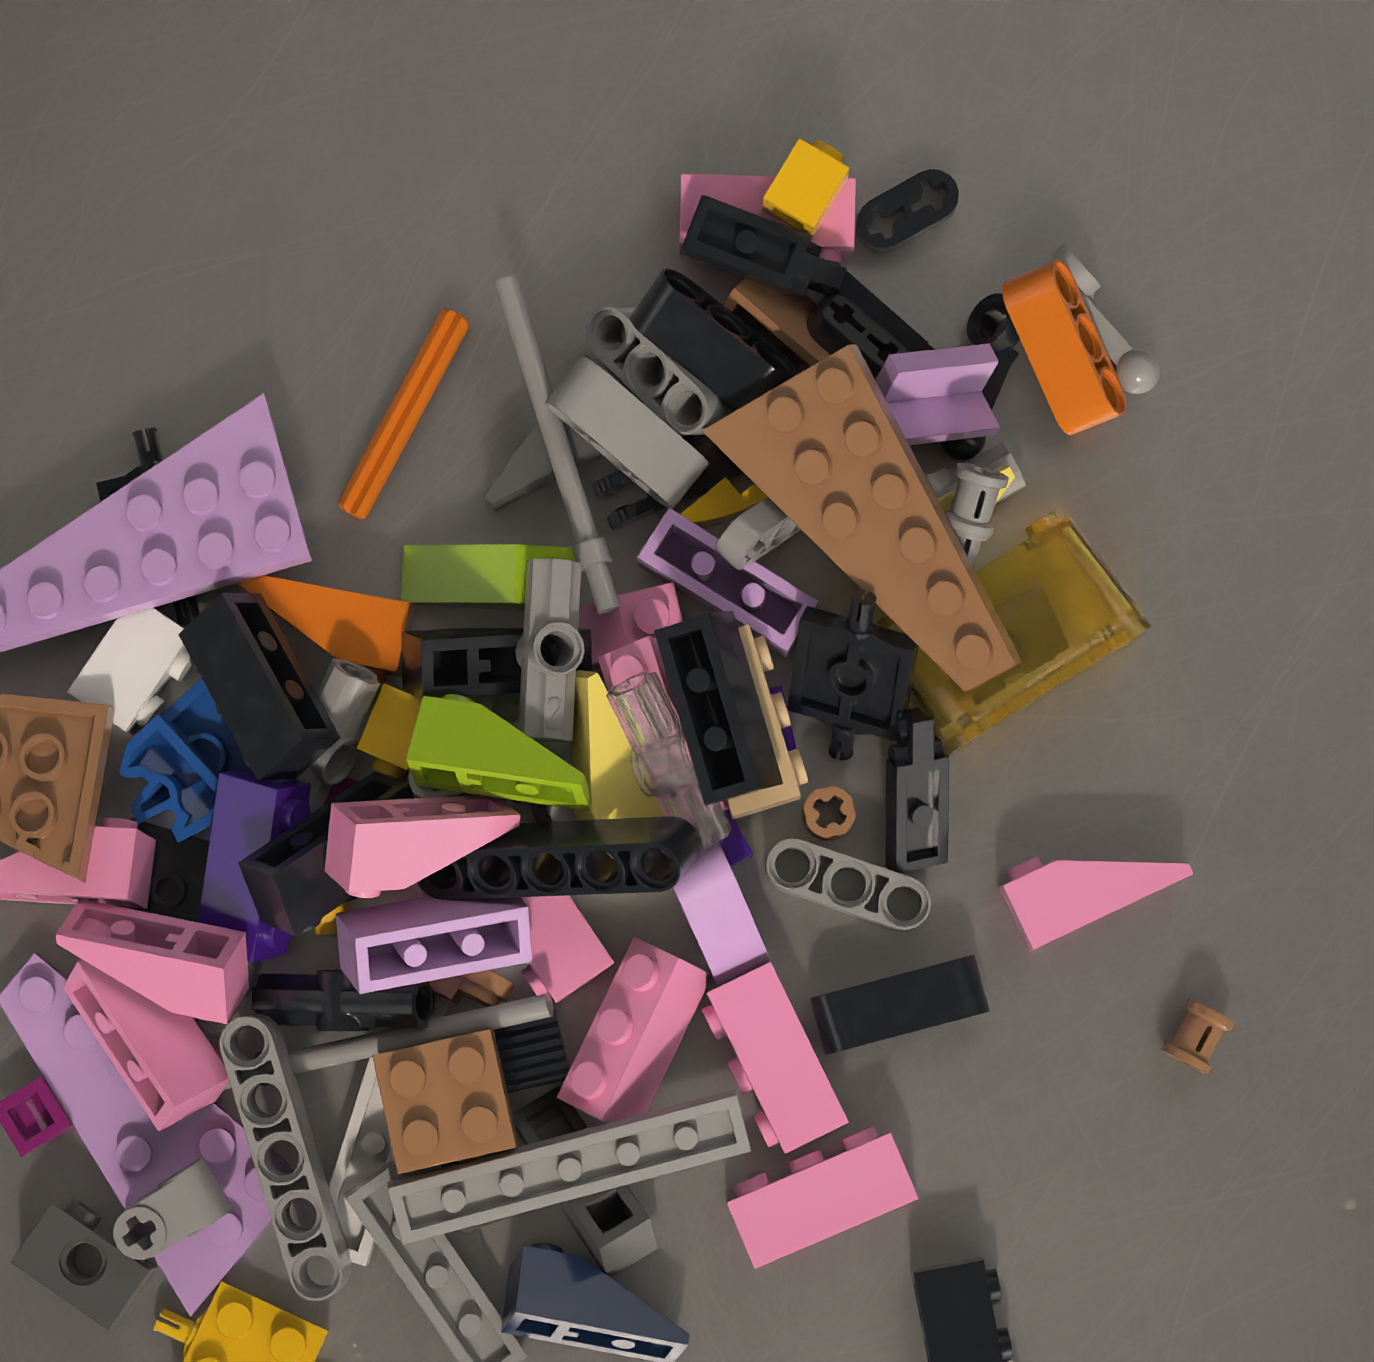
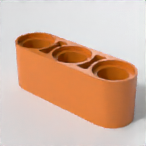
M1054 260L1006 280L1002 288L1005 306L1052 413L1061 429L1068 435H1074L1124 415L1126 412V399L1121 383L1076 281L1066 264L1061 260Z

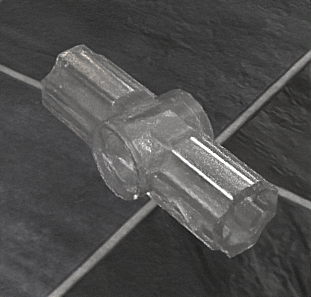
M644 671L628 677L622 683L612 687L606 697L631 746L630 763L641 791L648 797H656L665 816L680 817L690 822L698 830L702 839V850L710 848L719 840L727 837L732 828L720 802L704 805L681 722L657 673H647Z

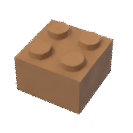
M493 1029L372 1055L398 1174L519 1146Z

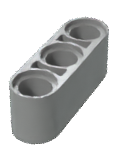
M603 307L596 310L590 316L586 325V339L589 348L653 413L677 434H704L702 430L736 411L735 408L644 337L633 326L630 316L636 307ZM623 324L625 328L624 341H622L621 328ZM661 361L664 367L662 380L660 379L659 375V365ZM699 398L703 406L701 417L698 416L697 412Z
M584 356L578 360L545 401L547 407L666 508L673 510L709 465L708 461L604 369Z
M793 838L780 841L771 849L767 856L765 870L768 880L778 890L897 931H907L916 928L926 920L930 913L931 898L929 891L923 883L892 870ZM787 850L801 852L809 864L806 877L795 883L786 882L781 879L775 869V861L778 855ZM853 869L860 874L864 882V891L860 898L847 902L835 896L832 892L831 880L837 871ZM908 888L918 897L920 903L919 911L913 919L901 921L894 918L888 911L887 899L894 889Z

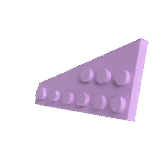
M261 394L1 568L0 652L312 561L265 394Z

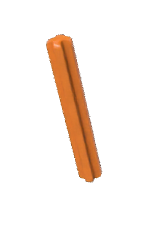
M444 308L437 316L338 500L339 508L347 514L362 520L368 516L469 328L468 319L460 313Z

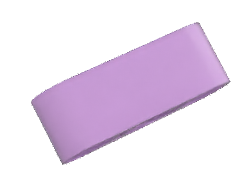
M716 841L703 847L697 860L673 887V890L712 976L719 987L771 962L719 842Z

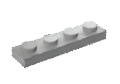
M390 1161L343 1195L457 1362H520L527 1357V1354L514 1335L501 1333L503 1319L444 1234L402 1244L387 1189V1182L405 1177L403 1173H397L395 1162Z

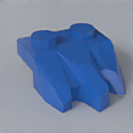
M200 678L163 714H157L126 743L118 774L126 779L142 776L148 782L130 805L135 821L140 824L164 810L173 811L176 819L171 830L179 843L212 825L219 773L245 769L248 766L243 760L239 745L227 723L219 716L216 710V703L203 679Z

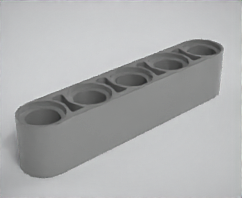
M260 1013L248 1014L229 1022L223 1029L219 1040L220 1052L290 1283L294 1291L304 1299L311 1301L325 1300L338 1292L349 1280L351 1273L350 1256L282 1032L278 1024L269 1016ZM246 1025L256 1027L264 1037L265 1046L263 1052L257 1058L245 1055L239 1047L238 1036ZM261 1083L272 1084L279 1090L282 1096V1104L277 1114L270 1115L264 1113L256 1104L255 1094ZM285 1140L291 1142L297 1148L300 1160L298 1167L294 1171L281 1170L275 1164L272 1151L277 1141ZM295 1198L306 1199L314 1205L317 1219L312 1228L305 1229L299 1227L291 1219L289 1209L291 1202ZM311 1256H322L331 1262L334 1268V1278L330 1285L322 1286L310 1279L307 1273V1263Z

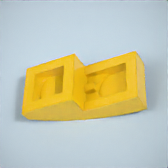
M725 477L680 515L702 529L734 521L742 513L768 496L755 483L740 495Z

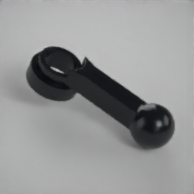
M994 293L982 299L971 312L967 322L969 341L974 345L990 344L999 361L982 390L991 410L994 407L1010 366L1019 355L1012 348L1020 341V338L1009 316L1003 294ZM1006 318L1002 328L994 335L997 326ZM986 436L942 441L940 443L949 456L958 460H967L981 452L986 442Z

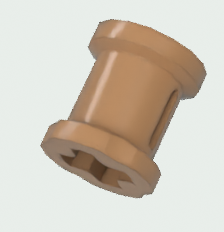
M837 786L815 789L807 797L802 809V821L806 830L813 837L822 841H833L843 837L852 827L856 817L852 797L844 789ZM833 798L841 804L838 814L844 818V822L841 825L831 822L825 829L816 823L819 812L813 808V805L817 801L826 805Z
M1188 998L1184 1005L1188 1012L1173 1041L1171 1043H1164L1161 1051L1182 1064L1204 1075H1208L1212 1068L1208 1063L1224 1031H1232L1235 1023L1217 1011Z

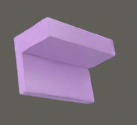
M990 344L889 354L875 380L909 445L996 435L1000 429L982 393L984 386L999 362Z

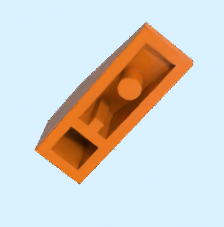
M265 575L237 583L247 593H261L268 608L334 659H346L351 663L366 667L378 676L377 681L380 684L386 683L387 675L401 677V631H410L414 614V608L411 603Z

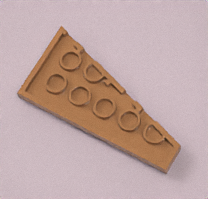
M856 344L845 346L702 430L861 589L865 590L866 594L869 591L874 593L877 598L876 604L964 692L972 690L1022 663L1017 650Z
M0 693V842L85 883L115 710L105 704Z

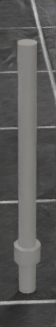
M517 276L501 278L494 284L577 544L572 547L575 561L582 563L581 572L585 571L598 614L617 610L621 605L608 564L613 560L606 538H599L563 421L545 404L553 390Z
M546 993L430 1019L427 1028H390L288 1051L294 1074L478 1031L495 1030L552 1017L554 1014L553 1004L550 995ZM263 1051L255 1053L254 1058L259 1057ZM230 1081L224 1090L231 1089ZM269 1083L260 1084L262 1087L272 1086Z

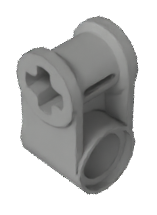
M202 1157L157 1185L156 1189L137 1199L127 1208L114 1224L113 1238L117 1248L125 1256L136 1260H145L155 1256L184 1237H190L228 1214L234 1207ZM151 1220L155 1224L156 1230L152 1234L147 1232L140 1235L136 1231L135 1226L139 1222L145 1223Z

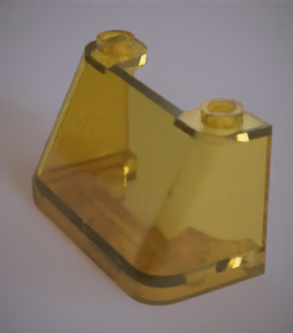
M1054 511L1045 515L1025 529L1029 536L1028 540L976 571L1022 663L980 686L964 692L918 647L910 702L914 708L919 707L928 717L934 718V736L941 739L943 752L949 757L971 744L973 740L983 735L986 730L989 732L1020 710L1095 663L1097 664L1112 651H1119L1137 640L1152 627L1138 604L1070 515L1060 520ZM888 615L877 621L880 627L905 633Z

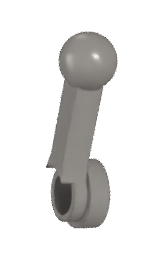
M1063 243L1051 256L1054 260L1064 262L1071 271L1106 352L1115 363L1114 370L1122 389L1131 394H1143L1150 391L1157 384L1160 377V365L1157 358L1146 349L1132 348L1095 305L1094 296L1096 291L1102 286Z

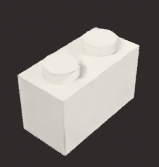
M154 608L117 618L67 693L81 702L109 705L115 710L113 723L134 736L139 727L143 728L157 714L161 713L166 701L160 698L171 679L174 678L178 682L181 681L192 667L190 656L178 635L184 628Z

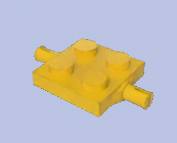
M222 1281L208 1309L196 1322L164 1307L159 1317L179 1325V1329L159 1320L156 1321L153 1329L185 1344L183 1362H316L317 1356L329 1331Z

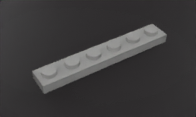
M735 1089L389 1181L387 1182V1189L402 1244L404 1245L751 1152L738 1097Z

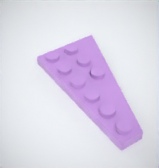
M34 953L0 993V1005L124 1209L126 1210L137 1199L156 1189L157 1185L202 1157L234 1207L232 1211L210 1226L190 1237H184L153 1256L191 1317L271 1222L243 1125L219 1104L214 1102L158 1132L63 989L68 978L40 954ZM274 1150L272 1151L273 1160L281 1170L288 1172L295 1170L293 1166ZM151 1220L145 1223L139 1222L135 1226L140 1235L147 1232L152 1234L156 1230L155 1224Z

